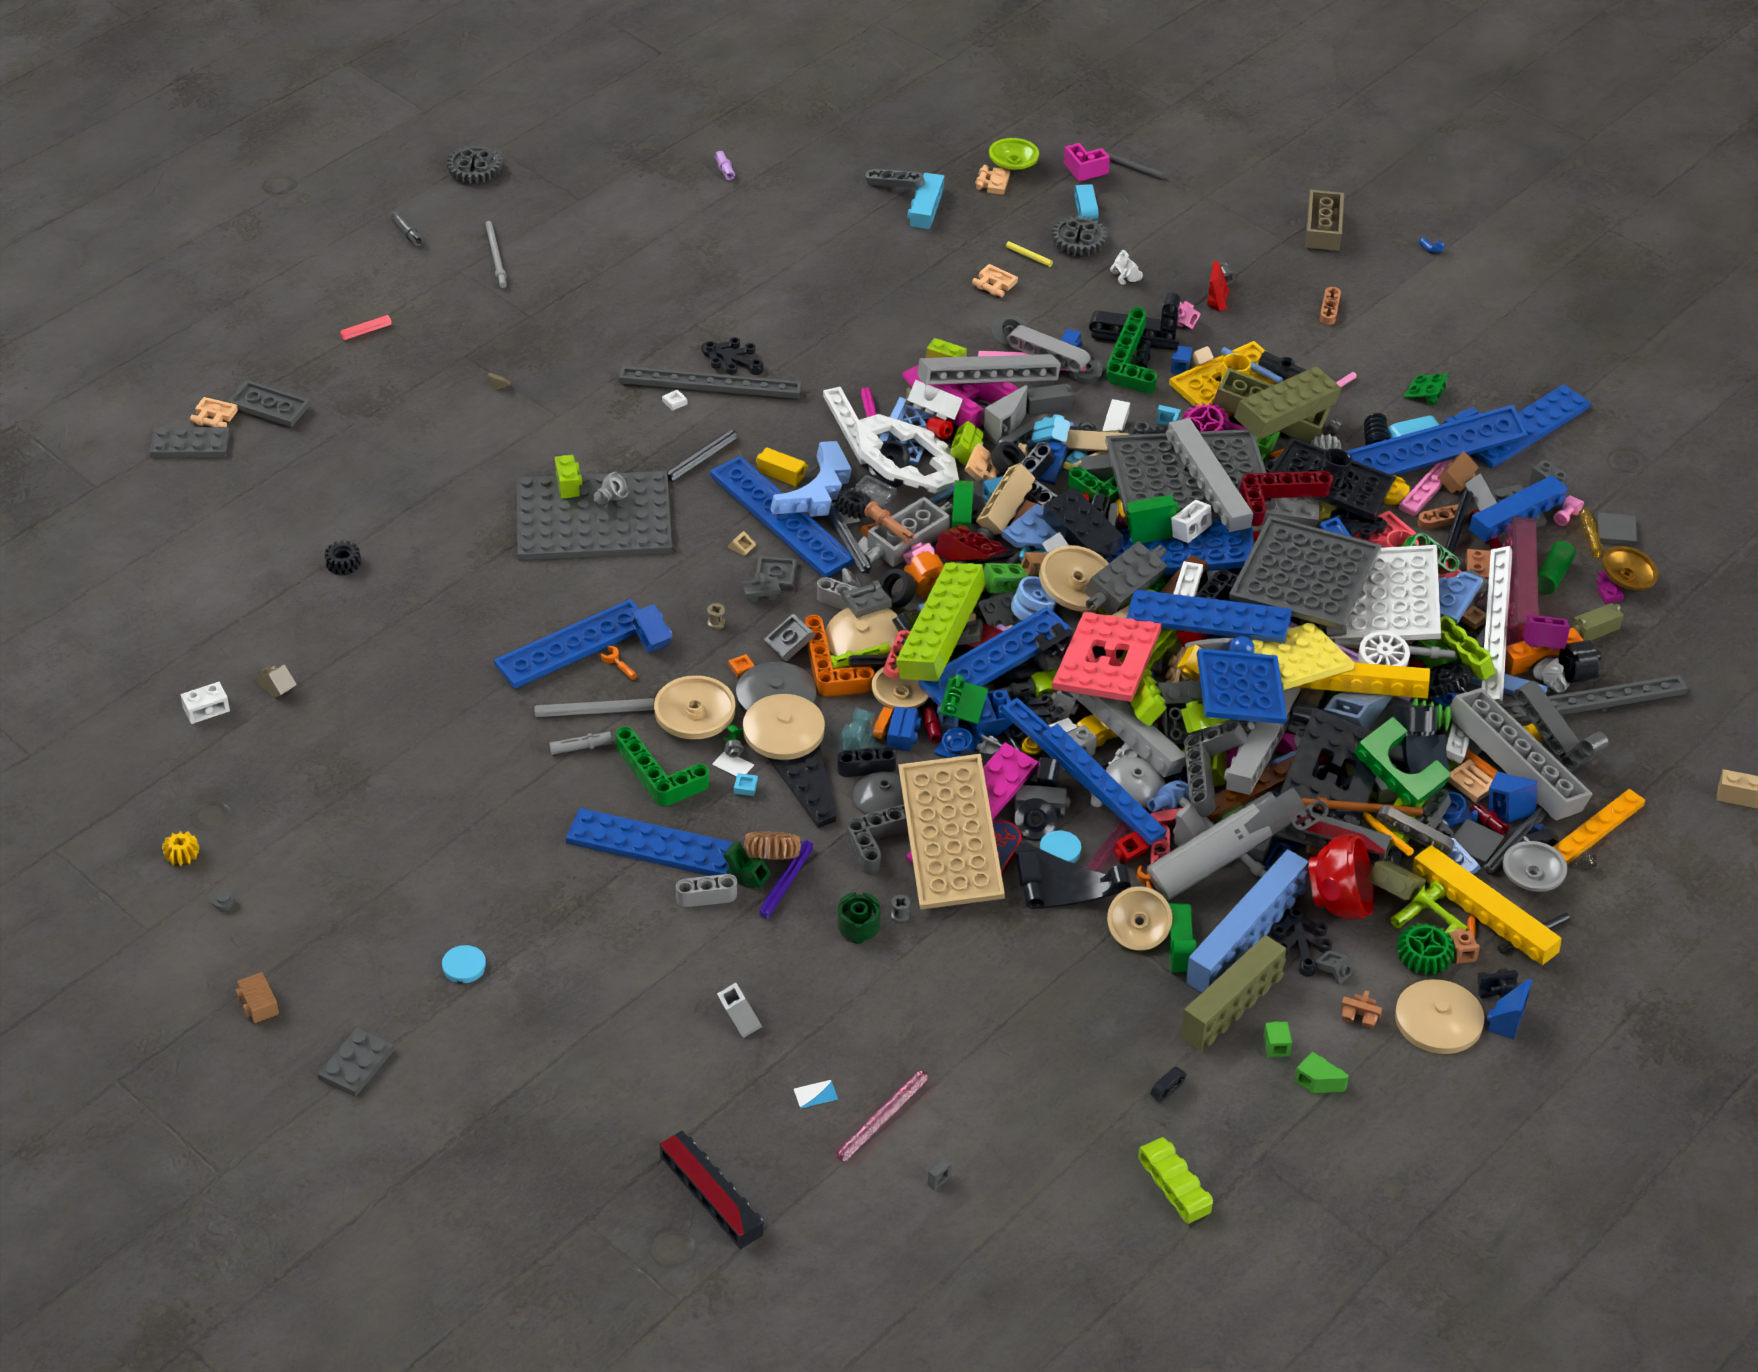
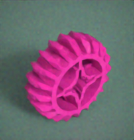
M1203 402L1201 406L1195 404V408L1189 407L1188 412H1184V417L1182 418H1190L1199 432L1230 430L1231 425L1229 415L1225 413L1224 408H1219L1218 404L1212 406L1211 402L1208 405H1205Z

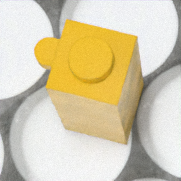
M767 447L756 458L757 471L759 473L795 487L803 480L808 469L806 462Z

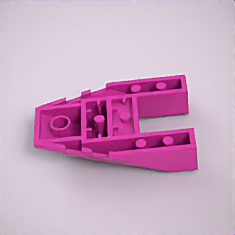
M919 365L902 372V376L911 387H913L915 380L924 383L917 376ZM1010 382L927 384L962 398L963 400L955 420L949 417L947 419L958 427L970 421L975 425V428L981 427L984 408L972 400L980 397L993 404L1019 389Z

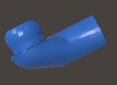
M1425 237L1419 241V244L1428 252L1440 253L1445 247L1442 241L1432 244Z

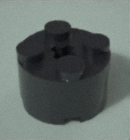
M1590 640L1567 643L1565 649L1560 648L1559 663L1564 666L1565 680L1572 683L1599 678L1601 653L1598 649H1595Z
M1395 706V719L1407 730L1405 736L1414 735L1415 732H1417V736L1435 735V731H1437V706Z

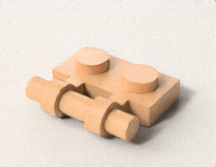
M983 165L975 182L976 188L978 190L987 188V193L1004 195L1010 177V170L994 167L993 171H989V167Z
M988 264L979 272L980 280L974 278L972 284L977 286L978 289L986 290L991 295L1002 298L1005 291L1001 289L1009 291L1018 283V277Z
M203 397L195 408L196 414L199 415H191L190 421L199 426L227 427V423L222 421L230 422L237 413L238 407L236 404Z
M980 443L976 445L965 471L977 482L997 478L999 472L992 464L991 453Z

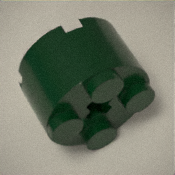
M852 892L841 898L838 904L837 928L845 938L852 940L856 944H861L878 933L880 930L881 909L877 898L863 892V895Z

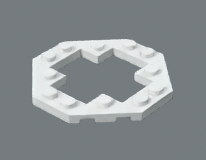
M880 414L856 422L854 430L857 432L856 442L857 446H859V457L886 479L892 481L895 478L904 480L903 484L915 488H918L920 485L932 493L946 490L955 484V480H959L955 458L950 455L951 449L945 442L939 440L932 431ZM890 431L902 442L912 438L915 439L935 456L929 464L938 472L923 476L917 468L911 465L899 469L892 460L887 459L881 454L879 449H881L883 442L878 439L877 434Z

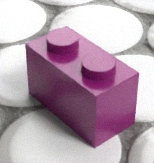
M1528 614L1523 638L1525 643L1531 647L1545 646L1553 650L1565 649L1570 626L1567 619Z

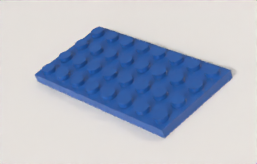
M1213 520L1210 527L1189 543L1173 537L1141 544L1150 551L1156 548L1157 545H1162L1161 549L1165 548L1167 552L1160 559L1167 565L1163 575L1176 574L1183 565V562H1186L1191 555L1208 563V568L1205 571L1243 568L1254 546L1252 526L1251 528L1229 532L1221 520ZM1129 528L1118 529L1123 535L1121 550L1106 558L1105 560L1108 563H1111L1133 546L1129 535Z

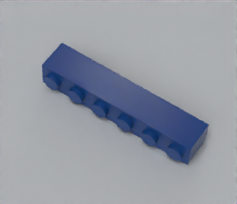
M1551 475L1472 515L1469 530L1484 542L1492 538L1494 539L1498 535L1508 532L1518 525H1522L1525 521L1535 518L1545 511H1549L1556 505L1562 504L1566 500L1568 487Z

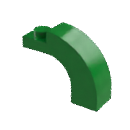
M955 480L952 528L964 525L971 531L974 481Z

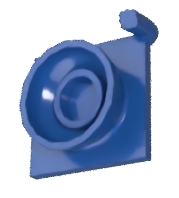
M949 728L943 735L934 754L944 758L960 757L961 750L976 751L977 745L983 743L981 735H984V732H979L978 739L973 737L964 728Z
M1448 792L1451 803L1442 817L1447 821L1448 827L1463 824L1466 819L1477 822L1478 811L1474 810L1471 814L1466 805L1465 798L1460 793Z

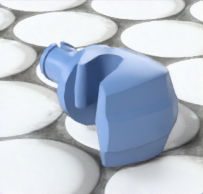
M1179 780L1167 783L1158 791L1157 797L1148 800V809L1152 812L1159 809H1176L1177 805L1181 806L1179 801L1183 797L1191 803L1188 784Z

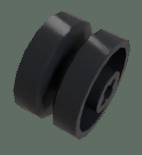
M891 440L882 441L883 445L879 449L882 455L892 460L899 469L909 466L910 452L905 445ZM869 465V477L874 484L884 488H896L903 485L904 480L895 478L892 481L886 479Z

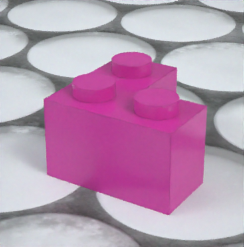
M1080 143L1065 146L1063 163L1078 181H1084L1109 174L1110 157L1103 148L1087 152Z

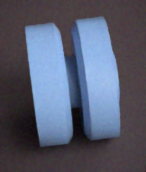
M1030 576L1021 580L1012 600L1011 610L1015 616L1023 621L1047 606L1054 612L1058 603L1045 592L1039 577Z

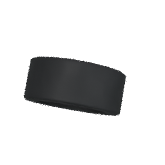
M1009 441L1001 442L991 452L992 464L1002 475L1006 473L1009 467L1021 463L1026 458L1023 451L1016 444ZM1004 455H1006L1007 457H1009V458L1011 459V461L1013 462V464H1011V463L1005 458Z
M892 569L884 574L880 581L881 588L892 600L893 607L901 608L906 606L915 595L916 581L908 572ZM902 578V591L893 599V585L898 579Z

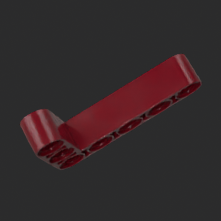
M1326 471L1248 473L1243 475L1239 493L1253 512L1251 526H1260L1264 521L1266 513L1264 499L1324 497L1330 493L1333 476Z

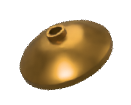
M1615 546L1608 549L1602 558V567L1607 576L1615 584L1633 591L1647 590L1653 587L1658 579V569L1655 563L1646 554L1635 548Z

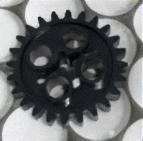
M1458 662L1456 664H1442L1439 667L1431 668L1428 699L1433 696L1435 698L1439 695L1445 696L1446 693L1452 694L1456 690H1461L1460 687H1466V684L1470 683V680L1473 679L1469 665Z

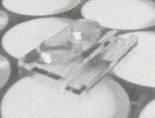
M867 474L856 484L855 488H851V490L856 489L858 492L859 490L862 491V494L866 493L871 498L870 500L878 503L881 509L897 495L896 488Z

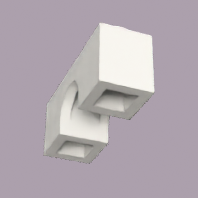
M915 380L907 400L913 402V407L923 410L925 407V412L935 415L937 412L936 416L946 420L949 417L955 420L963 399Z

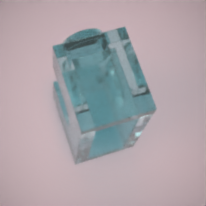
M856 707L851 716V724L846 725L841 733L840 751L865 748L873 734L875 726L874 712Z

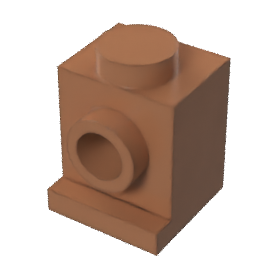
M1462 928L1456 929L1450 934V938L1454 939L1456 948L1454 956L1456 964L1477 961L1480 946L1476 943L1472 931H1465Z

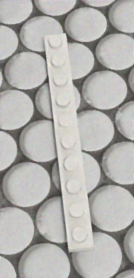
M1510 546L1492 549L1490 557L1484 648L1491 655L1496 673L1485 681L1482 680L1481 688L1498 704L1503 703L1512 549Z

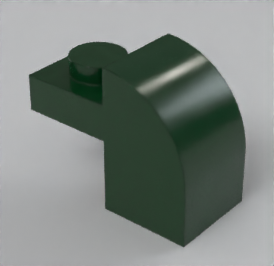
M733 842L723 854L730 867L726 873L734 875L737 883L744 887L760 888L771 875L764 860L761 858H749L741 842Z

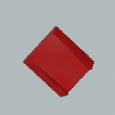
M1215 260L1213 261L1207 305L1222 311L1227 309L1225 304L1226 297L1230 293L1221 265Z

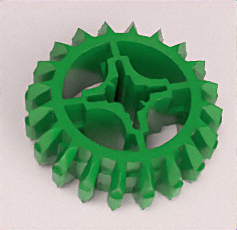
M1427 922L1425 925L1417 923L1415 926L1410 925L1408 929H1404L1398 937L1396 946L1398 959H1401L1402 965H1408V970L1415 969L1416 974L1419 971L1424 972L1425 976L1428 972L1435 975L1437 971L1442 973L1444 969H1448L1454 960L1456 951L1454 939L1450 938V933H1444L1443 928H1436V924L1428 926Z

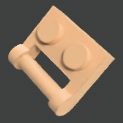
M1472 760L1465 761L1450 772L1452 775L1447 782L1475 803L1489 795V787L1493 779L1477 768Z

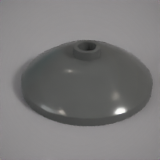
M875 772L860 779L853 791V800L857 809L865 815L904 804L900 775L892 772Z

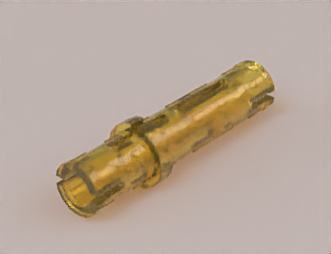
M1582 509L1579 511L1582 531L1586 534L1592 556L1600 557L1604 554V550L1596 530L1597 524L1592 518L1590 509Z

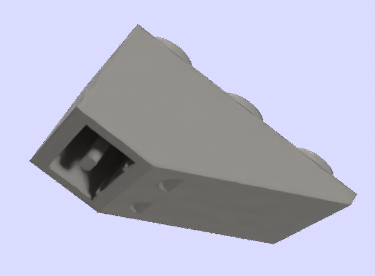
M1027 385L985 408L984 437L996 446L1003 437L1018 429L1026 415Z

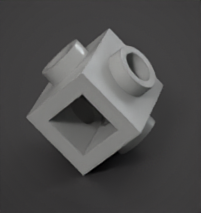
M1058 690L1057 694H1052V705H1057L1060 710L1059 716L1062 719L1069 718L1070 714L1075 715L1079 704L1076 703L1077 699L1073 695Z

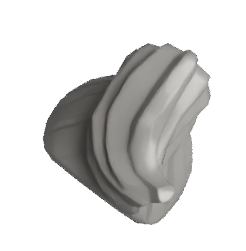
M617 472L608 474L603 480L602 487L594 493V502L603 505L609 500L618 501L625 498L629 494L625 479L617 474Z
M1545 658L1538 662L1533 669V676L1539 681L1543 680L1544 684L1555 692L1562 693L1570 685L1565 680L1564 667L1560 665L1559 658Z

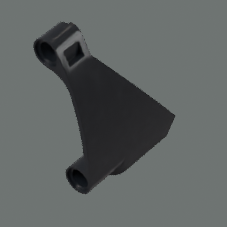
M1025 841L1015 848L1020 886L1024 890L1026 907L1030 909L1084 903L1121 893L1131 887L1127 866L1117 865L1109 869L1107 874H1103L1059 858Z

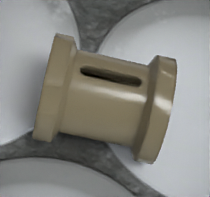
M718 603L709 605L707 608L709 615L708 626L716 630L723 628L725 624V619L723 618L725 613L724 606Z

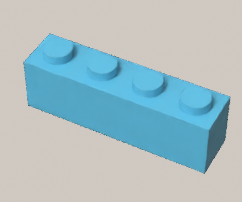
M924 173L925 184L915 190V199H912L907 219H910L911 227L930 229L944 190V175Z

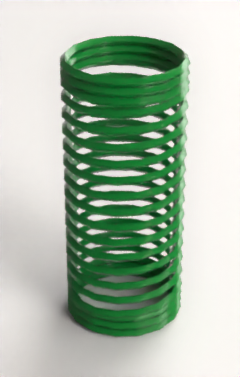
M1558 541L1553 544L1532 582L1536 590L1543 594H1551L1556 591L1575 558L1576 552L1572 545L1564 541Z

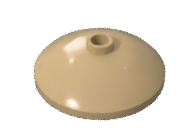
M893 664L891 669L895 670L897 664ZM884 667L873 677L872 692L879 702L890 708H917L926 703L930 698L919 687V680L900 679V676L898 678H889L883 672Z
M1128 888L1119 893L1112 901L1108 910V927L1114 939L1122 946L1135 951L1150 950L1160 945L1168 936L1172 925L1171 908L1166 899L1151 888ZM1141 918L1144 922L1138 925L1135 920Z

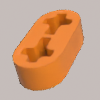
M883 707L874 726L873 738L885 739L891 723L893 708Z

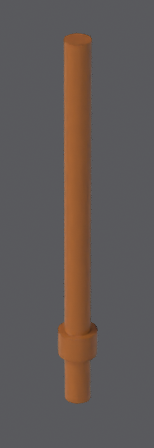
M1317 797V799L1301 798L1305 806L1314 801L1321 800L1327 804L1328 809L1379 812L1380 807L1390 806L1406 815L1422 816L1423 808L1334 801L1323 797ZM1318 805L1313 806L1316 807L1317 810H1322L1321 807Z

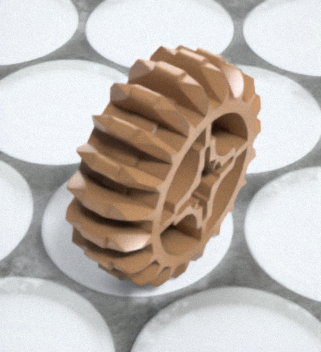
M761 831L746 834L744 848L747 855L754 858L783 860L799 856L801 843L800 837L795 834Z

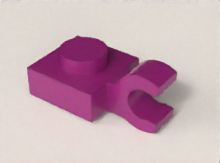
M1605 571L1598 572L1600 578L1596 579L1598 584L1597 592L1603 602L1609 604L1622 601L1624 594L1619 586L1614 582L1610 583Z

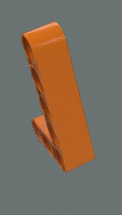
M818 615L806 617L805 625L816 635L807 643L817 694L822 697L871 692L874 670L868 666L833 669L822 618Z

